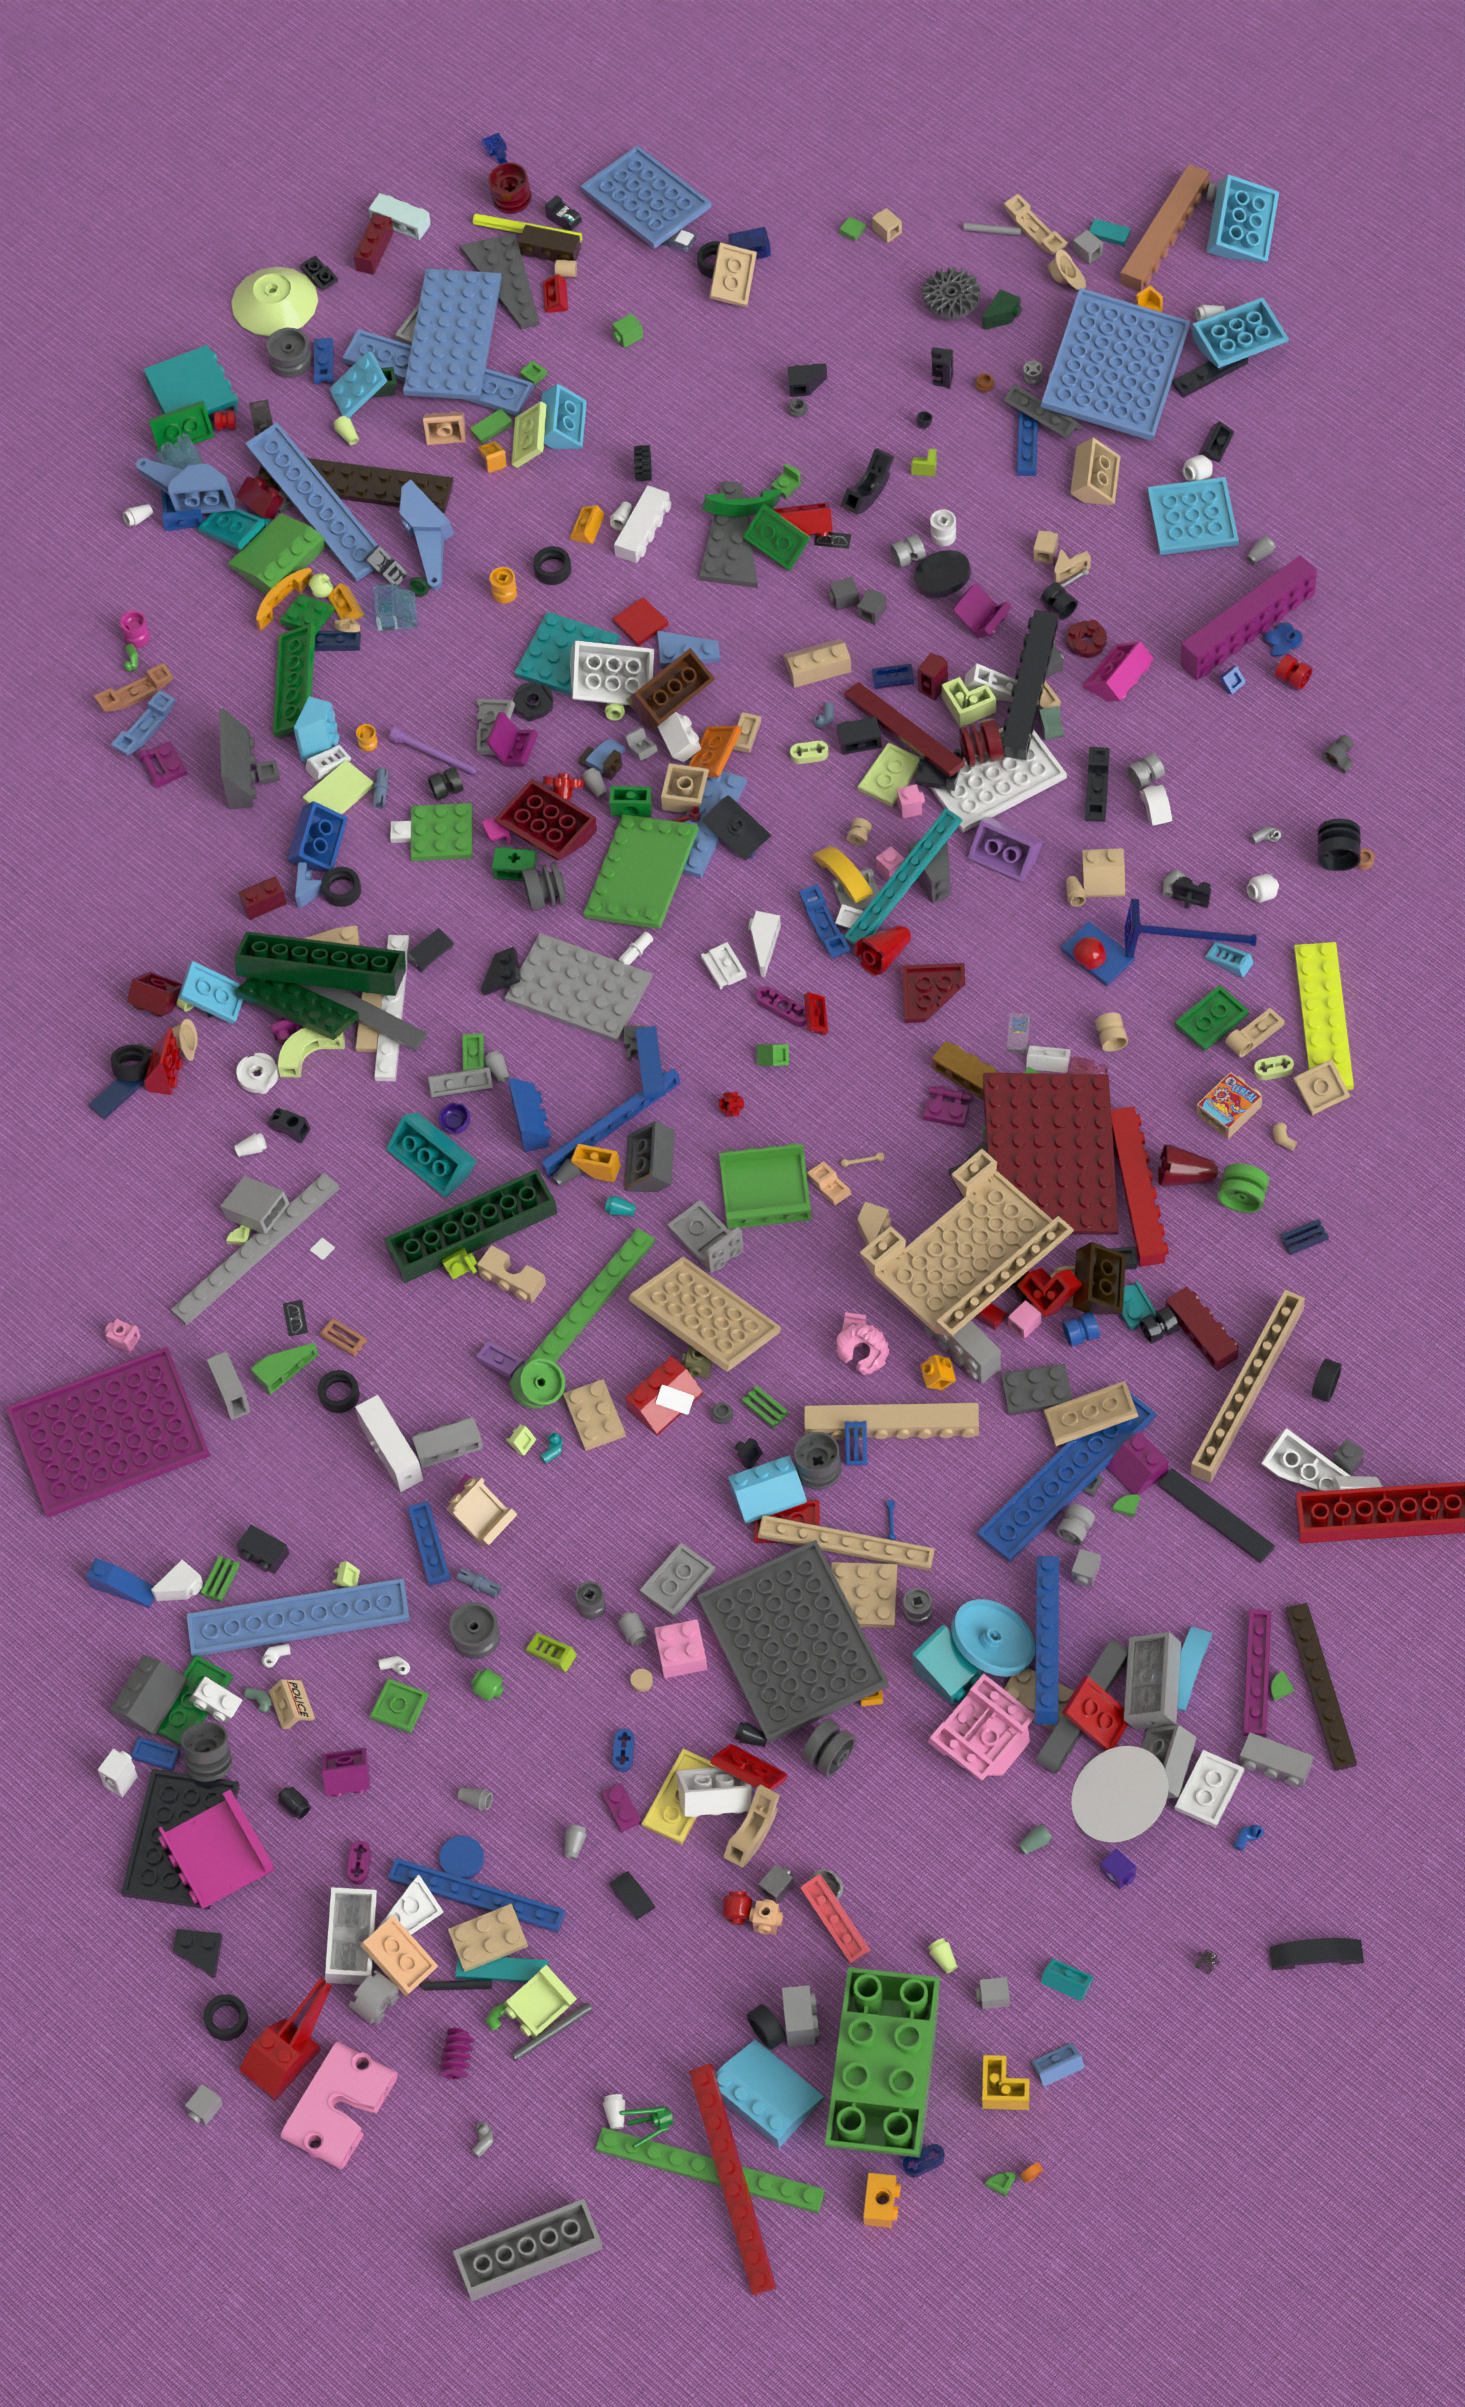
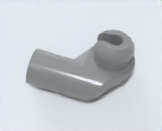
M1173 870L1163 880L1164 897L1169 898L1173 896V885L1176 880L1180 881L1183 876L1185 877L1183 872Z
M481 2122L477 2125L476 2131L478 2132L479 2142L471 2149L472 2153L478 2158L493 2144V2130L486 2122Z

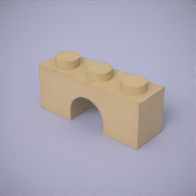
M492 1245L477 1264L479 1275L482 1279L496 1283L503 1291L512 1292L521 1301L526 1300L532 1304L546 1285L544 1274L528 1265L520 1273H508L507 1270L511 1266L509 1255Z

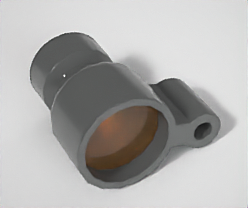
M1341 735L1336 740V743L1330 744L1322 753L1324 761L1332 767H1337L1342 773H1346L1353 765L1352 760L1346 755V752L1353 747L1352 740L1346 735Z

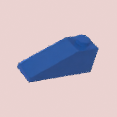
M97 1558L94 1559L86 1575L91 1588L150 1608L154 1600L151 1591L154 1587L152 1584L112 1563Z

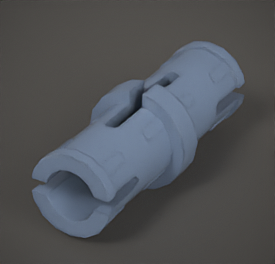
M378 768L376 770V782L373 785L374 799L372 805L376 807L378 803V809L385 807L386 793L389 791V786L387 785L389 770L386 769L384 773L385 768Z
M461 1568L460 1572L462 1574L458 1573L457 1575L458 1581L472 1586L473 1590L477 1592L479 1590L494 1598L498 1597L499 1594L497 1592H501L502 1585L486 1579L482 1574L477 1575L465 1568Z

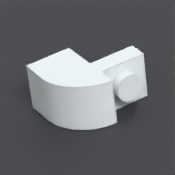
M1163 785L1148 786L1139 791L1141 800L1146 805L1148 820L1153 826L1172 821L1169 800Z

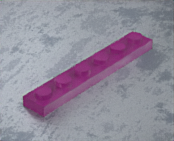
M1249 1609L1243 1736H1248L1251 1732L1261 1737H1266L1271 1635L1270 1610Z

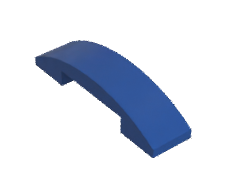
M818 884L800 890L799 896L808 918L830 958L833 959L850 952L843 934L839 932L826 906V900Z

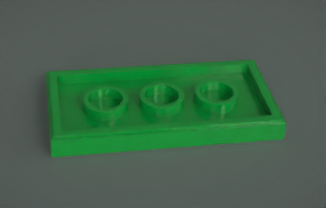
M195 1655L182 1676L187 1678L188 1682L156 1731L157 1734L182 1747L181 1736L185 1730L192 1725L203 1722L209 1714L206 1710L197 1708L189 1700L202 1679L206 1676L225 1689L233 1679L232 1674L198 1655Z

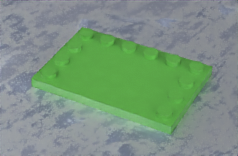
M622 814L583 913L585 919L661 929L699 828L697 824Z

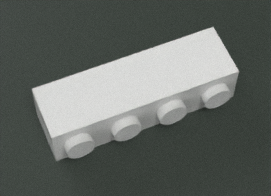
M647 485L614 544L616 557L637 563L640 557L645 555L646 546L649 542H652L655 530L661 526L664 514L668 513L671 508L668 492Z

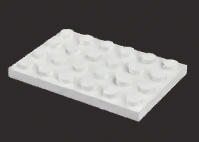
M1003 728L999 729L1000 737L1005 736L1006 731H1003ZM1033 730L1027 760L1004 757L1003 760L990 763L986 755H983L982 765H979L975 758V767L969 768L963 757L965 766L960 769L955 791L929 788L944 808L949 809L963 820L958 827L964 833L979 825L981 820L988 817L992 818L1066 779L1067 773Z

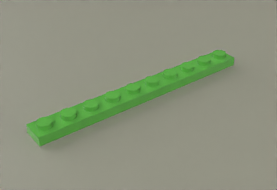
M637 1228L526 1363L538 1358L549 1359L556 1363L654 1245L655 1238Z
M602 2128L596 2152L721 2187L715 2162L711 2157L650 2140L634 2149L632 2145L642 2138ZM742 2166L750 2195L819 2214L825 2189Z

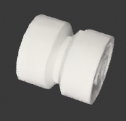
M945 509L935 511L930 518L931 540L938 546H949L956 539L955 515Z

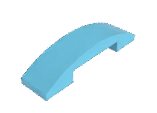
M1192 1626L1188 1632L1180 1653L1177 1710L1186 1711L1192 1694V1688L1212 1637V1632Z

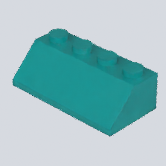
M418 1112L402 1116L386 1147L387 1151L445 1198L469 1177L477 1162L475 1158Z

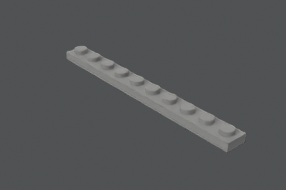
M323 1173L288 1205L266 1235L257 1232L171 1309L172 1314L186 1326L331 1198L340 1189L339 1185L327 1174Z

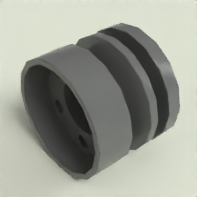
M556 862L550 863L551 873L548 872L546 864L542 865V875H538L535 867L522 870L523 882L532 912L545 909V899L548 898L553 907L556 906V896H558L560 905L566 904L565 883Z
M823 1432L808 1433L797 1441L794 1447V1459L800 1482L814 1490H823L835 1484L841 1475L842 1467L837 1441L831 1435Z
M201 1722L185 1730L181 1736V1746L188 1775L194 1780L202 1782L215 1781L225 1776L232 1767L228 1734L225 1728L218 1723Z

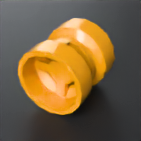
M363 724L357 728L356 736L359 748L366 752L374 750L378 745L375 728L370 724Z

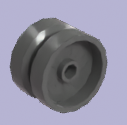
M289 327L279 329L271 334L267 341V351L272 370L277 375L290 378L300 376L306 372L312 361L306 334L299 329Z
M469 1602L454 1611L450 1619L449 1629L455 1649L462 1656L470 1659H481L490 1655L500 1642V1629L494 1611L489 1606L479 1602Z
M827 1719L817 1727L807 1741L801 1755L802 1760L810 1766L818 1764V1771L826 1777H831L843 1766L855 1746L856 1737L846 1730L840 1732V1726Z

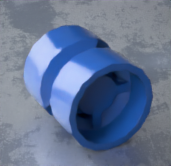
M1091 1311L1080 1315L1078 1320L1073 1317L1062 1321L1063 1331L1070 1347L1082 1344L1084 1339L1092 1341L1100 1338L1099 1327Z

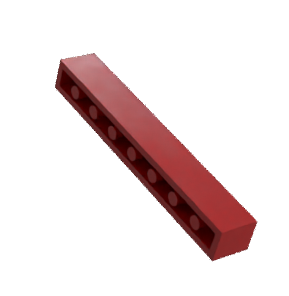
M1134 1106L1111 1110L1113 1141L1139 1266L1165 1263V1255L1169 1254L1167 1242H1163L1162 1236H1165L1163 1223L1159 1224L1158 1220L1161 1217L1160 1207L1155 1205L1154 1199H1157L1155 1186L1151 1187L1150 1181H1153L1152 1169L1147 1168L1149 1155L1148 1151L1143 1149L1145 1136L1144 1132L1139 1130L1141 1117L1140 1114H1136Z

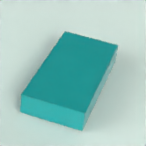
M1094 219L1089 232L1099 240L1125 247L1131 233V228Z

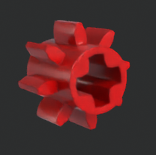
M737 1091L724 1092V1097L719 1099V1110L725 1113V1117L740 1116L739 1111L744 1109L743 1098L738 1095Z

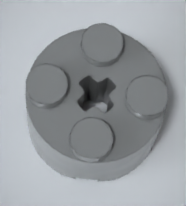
M375 1970L373 1971L374 1977L369 1975L354 1994L357 1999L355 2003L350 2001L349 2008L370 2024L375 2023L378 2025L386 2015L384 2010L388 2005L394 2006L400 1996L398 1995V1986Z

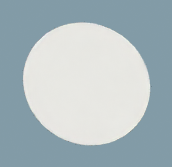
M1134 1746L1115 1747L1093 1758L1079 1774L1072 1792V1811L1079 1827L1090 1837L1103 1842L1126 1841L1146 1831L1160 1816L1166 1804L1169 1785L1164 1766L1154 1754Z

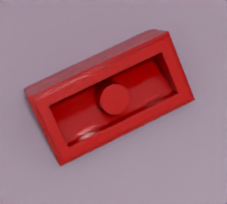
M557 274L543 281L545 312L567 311L566 280Z
M990 1303L975 1318L996 1330L1008 1313Z

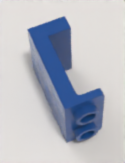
M161 490L162 520L165 531L197 528L204 522L201 509L176 512L170 495Z

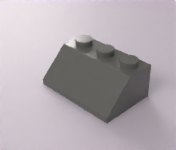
M654 1121L628 1135L625 1191L658 1192L671 1186L674 1129Z
M143 1655L109 1710L120 1723L155 1735L188 1680L162 1661Z

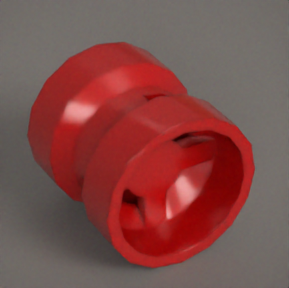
M234 410L228 411L225 415L221 411H215L216 431H222L224 427L229 430H236V414Z

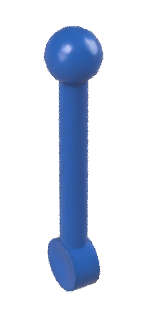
M888 1500L886 1503L889 1509V1535L887 1538L895 1541L896 1535L894 1534L893 1523L895 1502Z

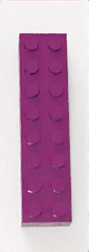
M1299 555L1182 642L1181 667L1196 681L1201 677H1206L1217 665H1222L1232 654H1237L1244 645L1253 642L1256 636L1266 632L1276 621H1281L1291 610H1296L1303 601L1312 598L1315 594L1317 569L1303 556Z

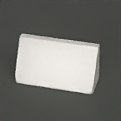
M1030 1045L1027 1053L1026 1068L1067 1073L1071 1050Z
M1335 1476L1334 1490L1382 1487L1377 1477Z

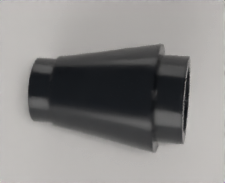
M740 1722L734 1739L739 1740V1743L765 1748L767 1739L763 1731L748 1722L746 1724Z

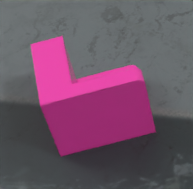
M498 815L482 821L483 832L491 842L504 837L507 844L511 843L510 832L494 822Z

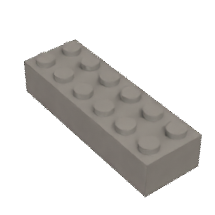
M581 2199L453 2251L471 2302L595 2253L602 2250L603 2247L585 2199Z

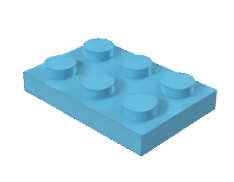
M368 351L329 390L342 415L350 418L387 382V379L373 353Z
M194 961L189 964L178 997L179 999L231 1024L236 1022L243 999L235 995V990L241 984Z

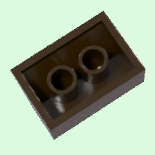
M1090 1242L1076 1250L1075 1276L1083 1285L1073 1295V1308L1085 1313L1091 1311L1093 1314L1123 1313L1125 1254L1094 1242Z

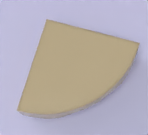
M353 618L334 622V628L339 631L360 632V625Z

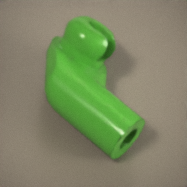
M128 644L125 650L130 661L124 662L126 671L130 672L138 668V652L133 644Z
M505 2001L491 2009L485 2020L486 2025L492 2031L501 2026L498 2018L506 2014L504 2011L506 2007L503 2005Z

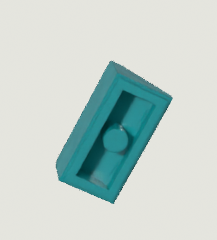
M1052 1958L1043 1972L1041 1983L1082 2001L1094 1977Z

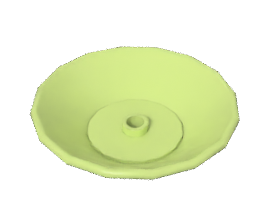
M272 267L260 269L247 276L235 289L231 304L233 316L244 329L255 335L270 337L272 333L282 328L299 329L303 327L314 315L318 297L316 287L306 275L291 268Z

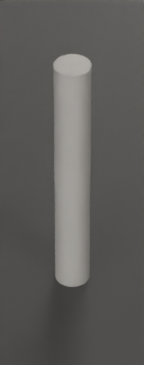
M964 223L965 231L1021 236V228Z

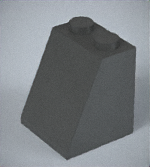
M920 840L908 845L909 853ZM947 841L917 878L932 903L942 901L951 895Z

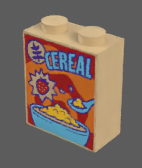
M1230 1072L1197 1104L1196 1115L1229 1139L1262 1107V1096L1257 1089L1248 1086L1240 1076H1235Z

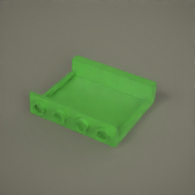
M792 1143L787 1146H768L761 1149L748 1148L743 1151L729 1150L719 1153L728 1230L737 1227L747 1228L812 1220L803 1144Z

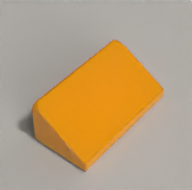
M598 505L582 507L571 533V540L587 544L594 543L605 516Z
M340 583L327 596L331 604L334 605V609L341 620L347 618L356 620L365 615L348 586Z

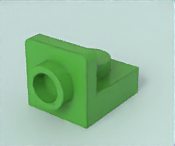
M786 463L783 466L784 472L771 484V490L781 489L780 496L785 499L801 485L799 470Z

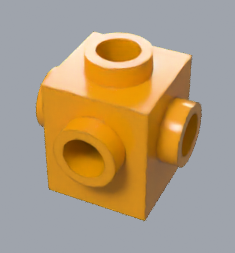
M932 1355L920 1365L927 1388L942 1391L956 1381L950 1358Z

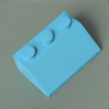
M557 383L542 393V402L546 404L544 444L552 449L583 448L587 400Z
M309 696L294 726L301 762L306 763L307 759L338 744L340 735L337 731L335 712L331 702Z
M790 1455L728 1476L731 1493L745 1524L761 1519L762 1515L769 1516L807 1502Z

